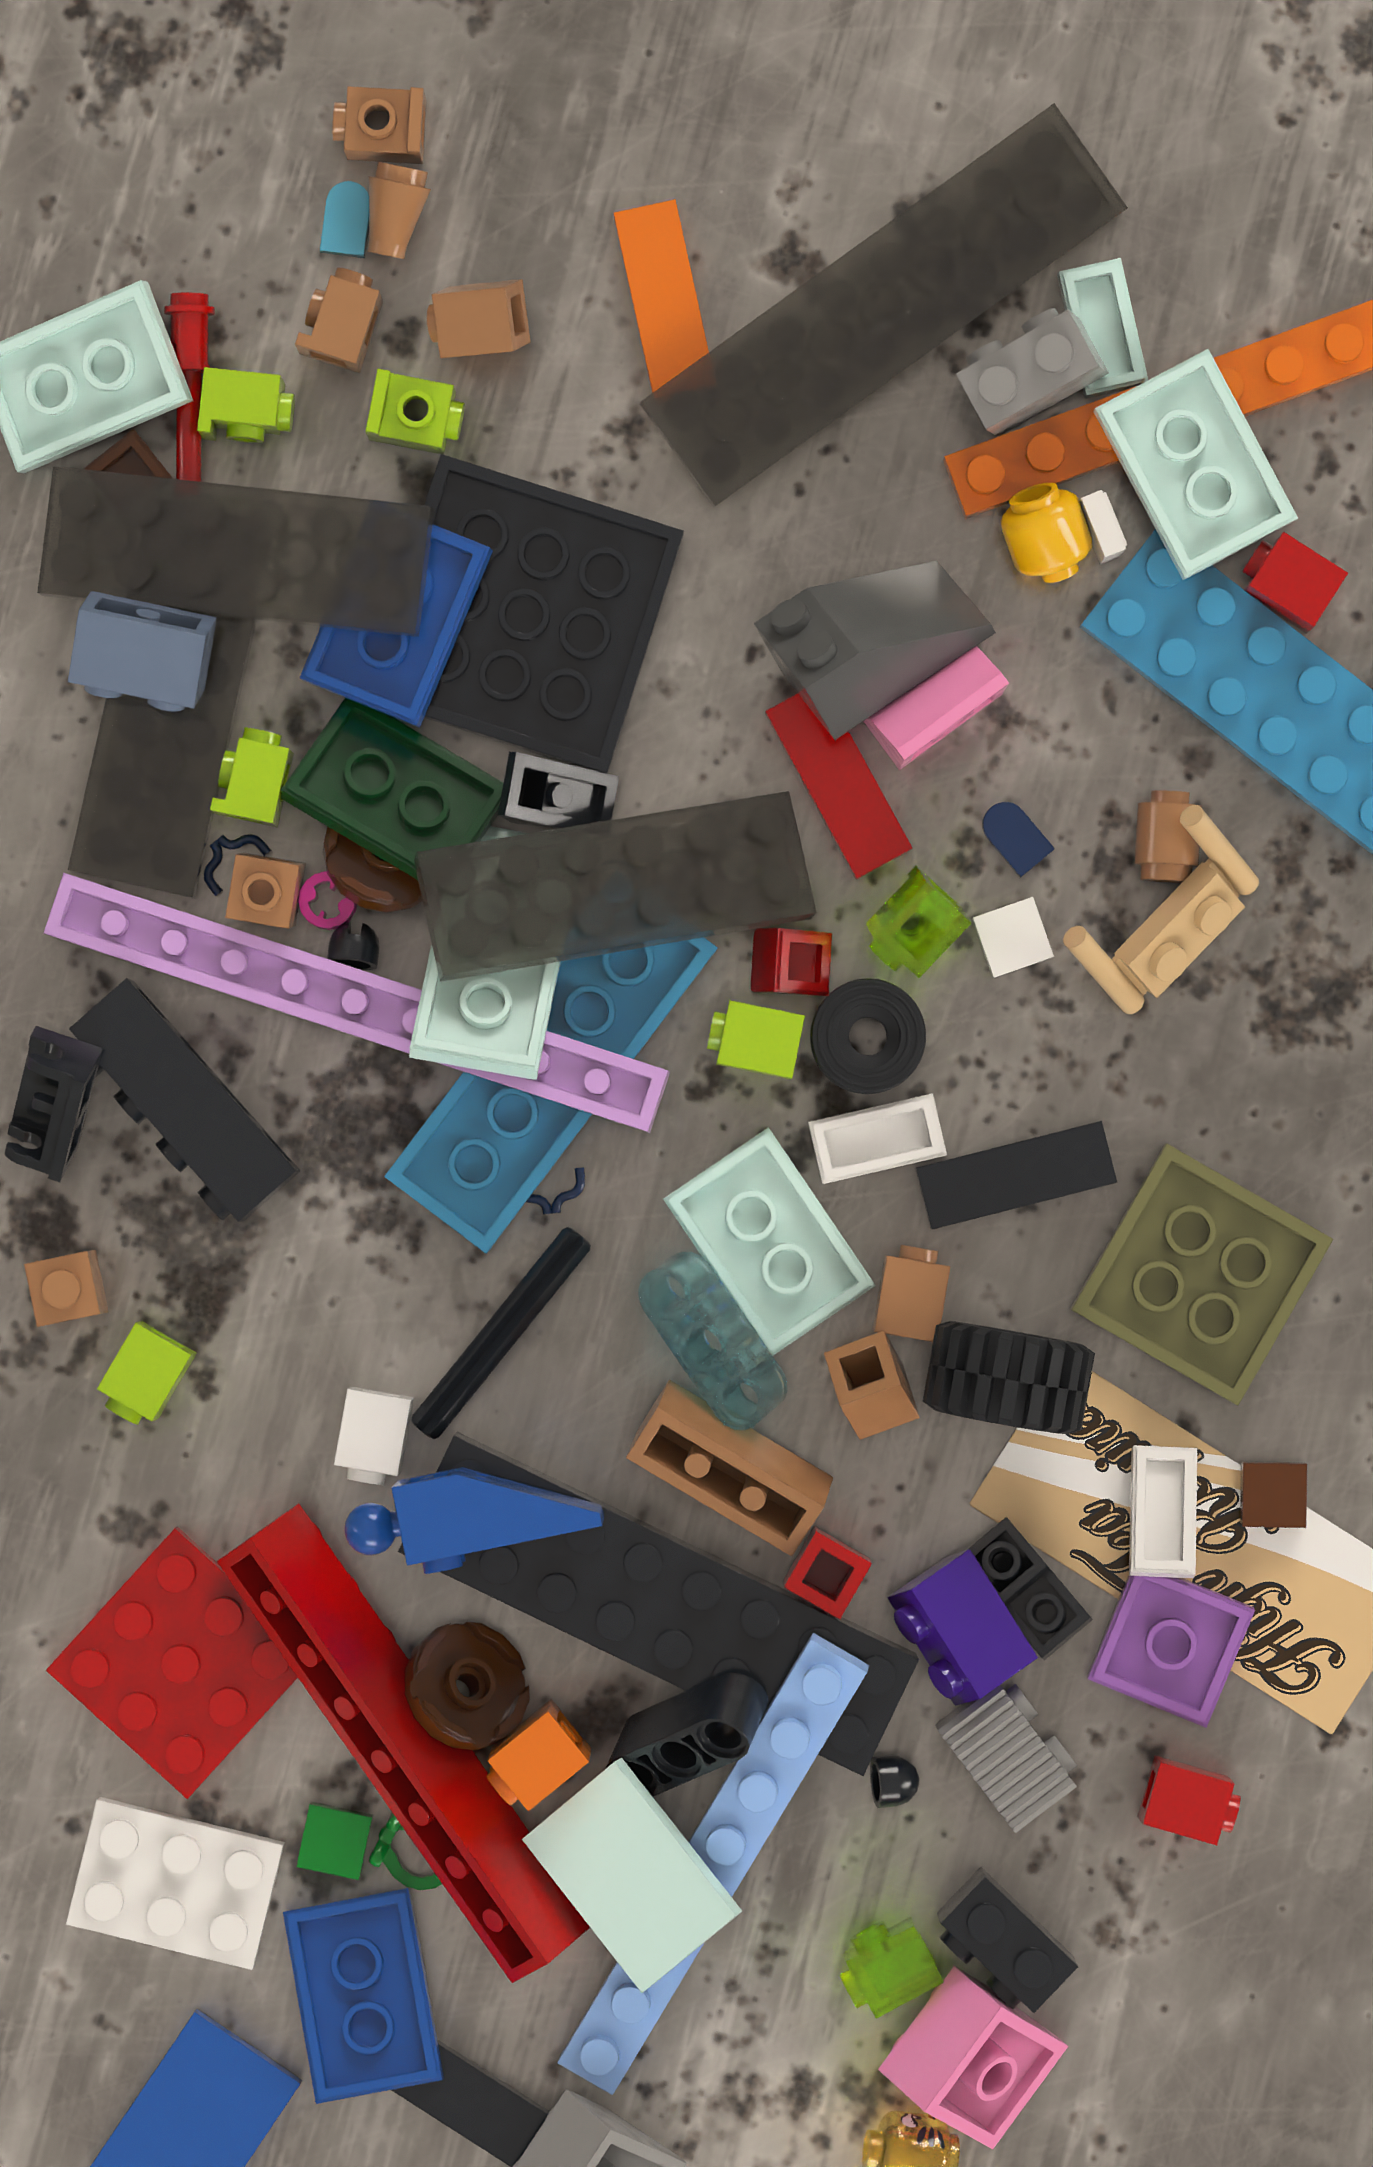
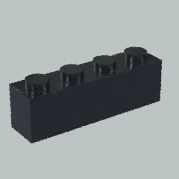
M126 978L69 1028L78 1040L103 1048L96 1077L105 1070L121 1088L113 1097L124 1111L138 1125L147 1118L163 1136L155 1145L179 1172H182L189 1166L204 1182L205 1186L198 1191V1194L221 1220L232 1214L238 1222L245 1221L300 1172V1169L133 980Z

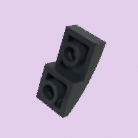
M1007 1517L969 1548L1025 1638L1044 1661L1093 1620Z

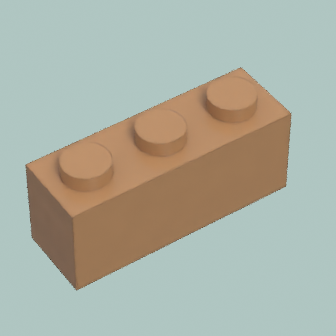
M670 1379L639 1426L626 1456L630 1461L790 1556H793L824 1508L833 1481L831 1475Z

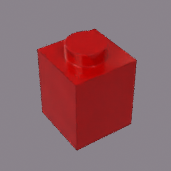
M1285 532L1276 539L1273 546L1262 539L1242 570L1243 573L1251 577L1244 590L1273 613L1306 634L1316 625L1348 575V572Z
M814 1526L786 1574L783 1586L834 1617L841 1619L871 1567L872 1562L869 1557Z
M1155 1755L1137 1817L1143 1825L1217 1846L1221 1831L1231 1833L1240 1807L1241 1796L1232 1794L1235 1783L1228 1776Z

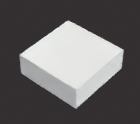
M1100 490L1082 497L1080 504L1100 565L1121 557L1126 550L1127 542L1107 493H1103Z
M1033 897L972 918L992 978L1054 957Z

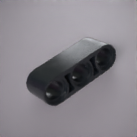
M728 1673L635 1713L627 1719L606 1768L622 1757L652 1797L740 1760L748 1753L769 1701L767 1692L753 1678L743 1674Z

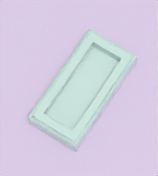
M1121 258L1059 271L1057 277L1065 311L1070 310L1079 317L1109 374L1083 388L1085 399L1130 389L1148 381Z

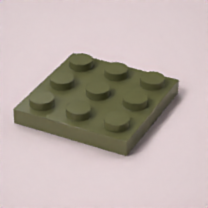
M1166 1143L1070 1310L1238 1406L1334 1239Z

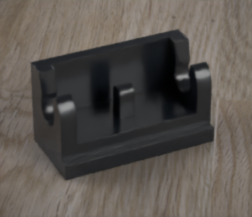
M35 1026L30 1036L26 1063L7 1134L21 1142L32 1143L38 1148L29 1149L18 1143L8 1142L4 1154L14 1163L48 1174V1179L60 1183L79 1147L103 1048Z

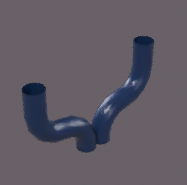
M247 834L235 840H229L222 835L210 845L213 857L205 866L203 874L207 887L215 896L223 891L213 878V872L221 863L223 857L221 846L231 850L238 849L246 844H253L265 856L272 850L260 837Z
M584 1167L575 1168L576 1184L574 1188L557 1195L552 1203V1208L548 1200L538 1194H532L526 1203L540 1205L543 1214L561 1213V1206L565 1201L574 1199L582 1193L585 1187Z

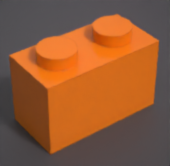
M551 1698L513 1729L504 1739L492 1746L487 1760L491 1765L487 1778L506 1803L511 1806L519 1800L527 1811H530L589 1763L592 1748Z

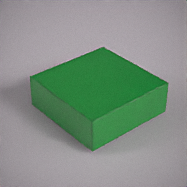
M311 1802L296 1867L359 1880L373 1815Z

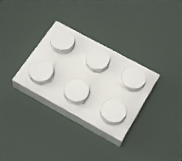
M99 1797L96 1800L66 1925L253 1970L285 1842Z

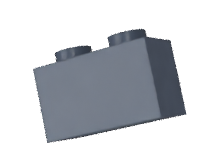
M91 591L78 611L68 682L83 685L86 692L98 697L118 698L122 694L145 698L150 706L164 711H181L185 707L194 709L205 690L217 617Z

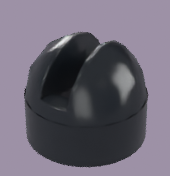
M351 921L337 927L329 941L327 959L360 970H374L377 968L379 938L375 931L369 925L362 923L360 935L351 934Z
M899 1756L872 1757L870 1763V1783L876 1807H897L909 1802L916 1794L920 1779L916 1768L909 1761Z

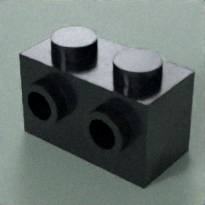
M982 1867L937 1912L940 1924L947 1929L939 1938L964 1963L968 1964L976 1957L993 1974L986 1981L988 1986L1012 2009L1022 2002L1035 2013L1078 1968L1073 1955Z

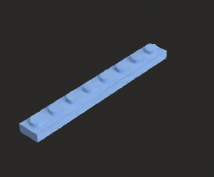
M812 1633L764 1713L748 1753L735 1762L688 1840L689 1844L731 1897L734 1895L869 1668V1665L815 1633ZM703 1944L643 1993L640 1992L616 1961L560 2054L557 2063L613 2095Z

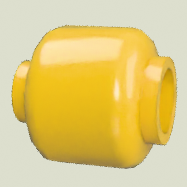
M1055 483L1037 484L1013 495L1009 500L1010 507L1001 518V528L1017 571L1027 576H1042L1043 581L1046 583L1059 582L1076 574L1079 571L1078 562L1088 555L1093 546L1092 536L1077 495L1068 490L1058 489Z

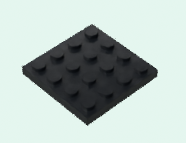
M441 454L420 519L488 546L493 552L424 718L578 767L607 774L680 549L684 530Z

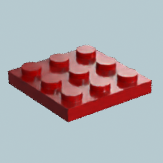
M178 1527L171 1531L46 1669L54 1679L186 1799L196 1791L298 1678L219 1564Z

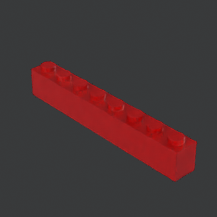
M299 1503L217 1561L511 1983L550 1963L590 1928L522 1839L530 1832L512 1806L506 1803L487 1778L488 1772L474 1752L467 1749L452 1748L431 1737L414 1718L405 1696V1668L409 1659L397 1644L392 1632L383 1624L366 1600L355 1579L348 1574L324 1540L320 1529L310 1520Z

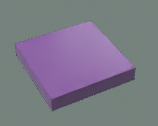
M1128 1576L1087 1678L1207 1728L1255 1609L1252 1606L1184 1578Z

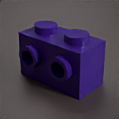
M970 1549L944 1557L887 1597L895 1610L894 1620L899 1631L909 1642L918 1646L929 1664L928 1674L933 1685L944 1697L951 1699L955 1706L981 1699L1038 1658Z

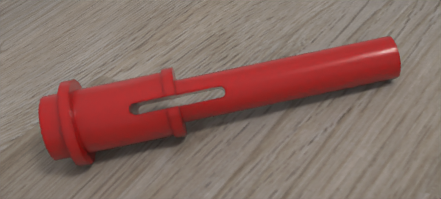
M192 292L170 294V305L164 307V314L170 315V341L194 400L176 408V499L200 500L201 436L197 429L202 391V373L204 372V367L210 368V365H208V316L215 314V308L209 306L208 294Z

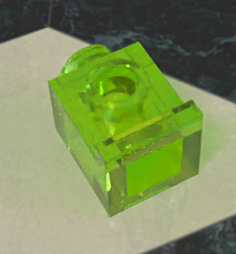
M915 865L907 874L909 878L865 924L874 938L868 946L887 966L897 971L902 965H905L920 978L972 922L962 906ZM915 912L920 914V921L915 928L910 930L901 928Z

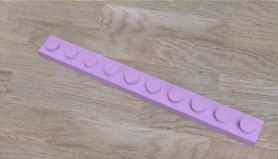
M63 873L44 934L409 1054L422 992L421 989ZM549 1031L546 1032L537 1080L438 1063L648 1133L651 1131L670 1074L668 1070Z

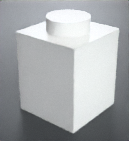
M357 1387L347 1389L334 1462L336 1466L348 1468L347 1479L384 1485L386 1474L398 1476L401 1473L414 1397Z

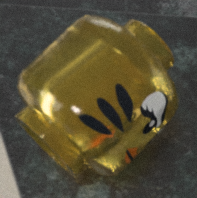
M889 2111L883 2116L877 2130L868 2129L865 2133L862 2147V2166L958 2167L960 2156L959 2137L957 2134H950L948 2125L931 2115Z

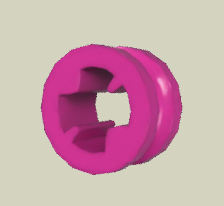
M327 871L314 874L304 882L299 892L298 903L301 913L309 923L319 929L334 930L343 923L351 921L356 913L357 904L345 898L338 903L340 914L336 917L326 919L327 913L321 911L319 916H316L311 907V903L319 898L316 888L322 884L330 883L329 888L332 891L336 890V886L328 876Z

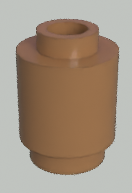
M1155 790L1151 791V802L1138 803L1135 864L1141 865L1140 880L1182 883L1192 873V868L1199 866L1200 846L1180 823L1181 813L1187 807L1194 805L1189 804V792Z

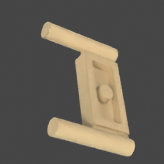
M1198 805L1187 807L1180 815V823L1209 859L1205 863L1202 862L1120 946L1112 959L1084 927L1074 926L1064 935V945L1126 1014H1134L1142 1008L1144 1004L1143 996L1147 991L1158 998L1245 908L1238 897L1251 894L1258 887L1259 879Z

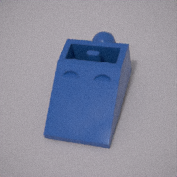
M461 1467L398 1480L391 1487L396 1511L390 1512L386 1507L377 1503L361 1504L348 1515L345 1522V1536L349 1545L364 1555H377L386 1551L394 1542L395 1537L401 1536L407 1566L422 1563L424 1574H430L462 1567V1562L466 1561L465 1554L600 1527L603 1525L604 1513L600 1504Z

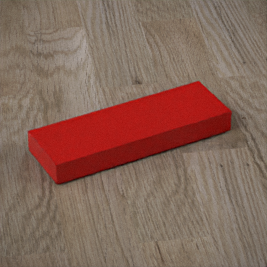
M798 693L765 711V715L856 880L913 849L849 731L834 740Z

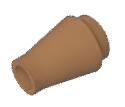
M378 162L375 177L369 176V244L367 252L405 259L407 245L431 189L425 188L428 172Z

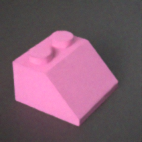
M975 646L863 722L896 767L901 770L1000 697L1009 682L987 656Z
M953 1966L945 1979L934 1988L929 2001L907 2031L896 2040L892 2051L878 2070L924 2112L994 2149L1069 2046L1018 2007L1012 2009L988 1985Z

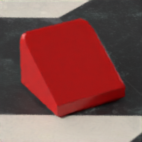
M757 928L753 936L751 990L762 993L828 996L832 933L784 928Z

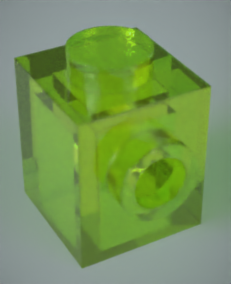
M912 1917L890 1928H887L884 1921H881L852 1936L850 1941L854 1947L844 1952L845 1962L849 1969L839 1974L856 2008L858 2009L868 2003L876 2019L944 1983L941 1971Z

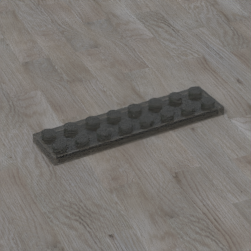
M1054 103L650 394L639 404L714 508L1117 217L1128 207Z

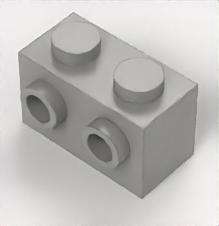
M1056 308L1048 309L1022 325L1025 334L1005 346H1002L1000 340L990 342L967 356L966 360L969 366L956 373L987 431L1000 436L1109 374L1079 317L1070 310L1058 314Z

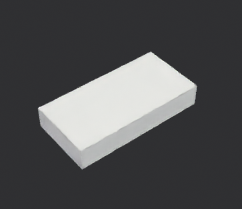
M933 1093L808 1122L822 1184L947 1156Z
M1133 1445L1131 1449L1129 1576L1194 1578L1196 1568L1197 1448Z

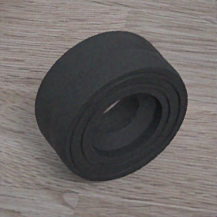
M857 979L839 986L822 1001L812 1020L810 1044L816 1064L831 1082L850 1092L876 1094L898 1086L915 1071L924 1053L926 1028L917 1004L900 987L880 979ZM862 1018H873L884 1026L887 1039L885 1046L880 1052L874 1055H862L853 1049L849 1041V1032L856 1021Z

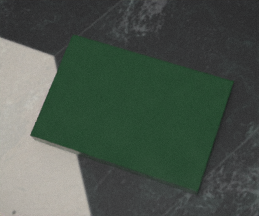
M345 698L281 789V799L444 895L497 818L503 782L392 716Z

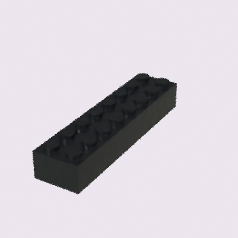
M456 1432L436 1472L463 1467L600 1504L603 1508L604 1521L600 1527L465 1554L466 1561L462 1562V1567L441 1571V1573L685 1691L728 1673L743 1674L753 1678L767 1692L769 1701L766 1710L812 1633H815L869 1665L867 1674L818 1755L864 1776L917 1666L919 1658L915 1652L843 1617L838 1619L785 1589L470 1437ZM402 1543L398 1552L405 1555Z

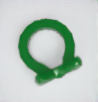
M391 1812L386 1825L379 1832V1840L371 1852L368 1862L373 1867H380L383 1862L392 1876L405 1887L427 1890L442 1885L435 1873L419 1876L411 1874L403 1868L396 1851L391 1847V1843L396 1832L404 1830V1828Z

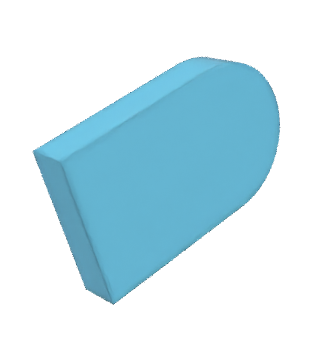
M344 181L335 185L328 193L320 253L365 258L369 228V194L362 185L352 181Z

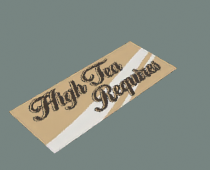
M1093 1371L1082 1430L1070 1434H1057L1016 1428L970 1501V1506L997 1523L1007 1517L1028 1543L1118 1600L1129 1576L1131 1449L1133 1445L1197 1448L1196 1568L1194 1578L1184 1579L1254 1607V1615L1230 1671L1329 1734L1334 1733L1373 1671V1549L1308 1507L1306 1528L1240 1526L1241 1465Z

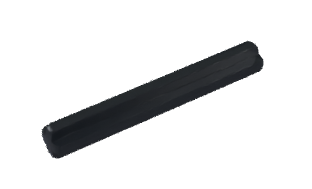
M566 1227L562 1229L412 1415V1423L421 1432L432 1439L441 1436L590 1251L591 1245L583 1236L572 1228Z

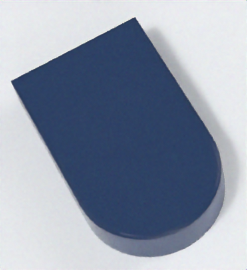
M997 803L986 812L983 818L982 827L986 838L1020 878L1055 849L1026 813L1014 803Z

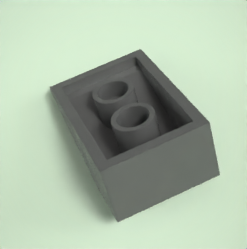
M938 561L806 588L791 599L780 603L773 611L754 623L783 675L834 740L996 633L991 623Z

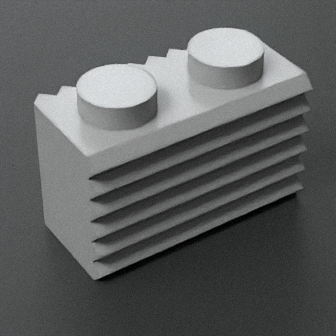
M1016 1684L1006 1691L999 1685L981 1699L961 1704L956 1710L949 1713L935 1725L938 1732L1015 1833L1077 1787L1068 1774L1077 1767V1764L1055 1735L1044 1742L1029 1722L1039 1714Z

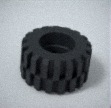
M944 1322L936 1325L923 1402L935 1411L959 1417L1036 1431L1070 1434L1082 1430L1095 1353L1079 1343L963 1322Z

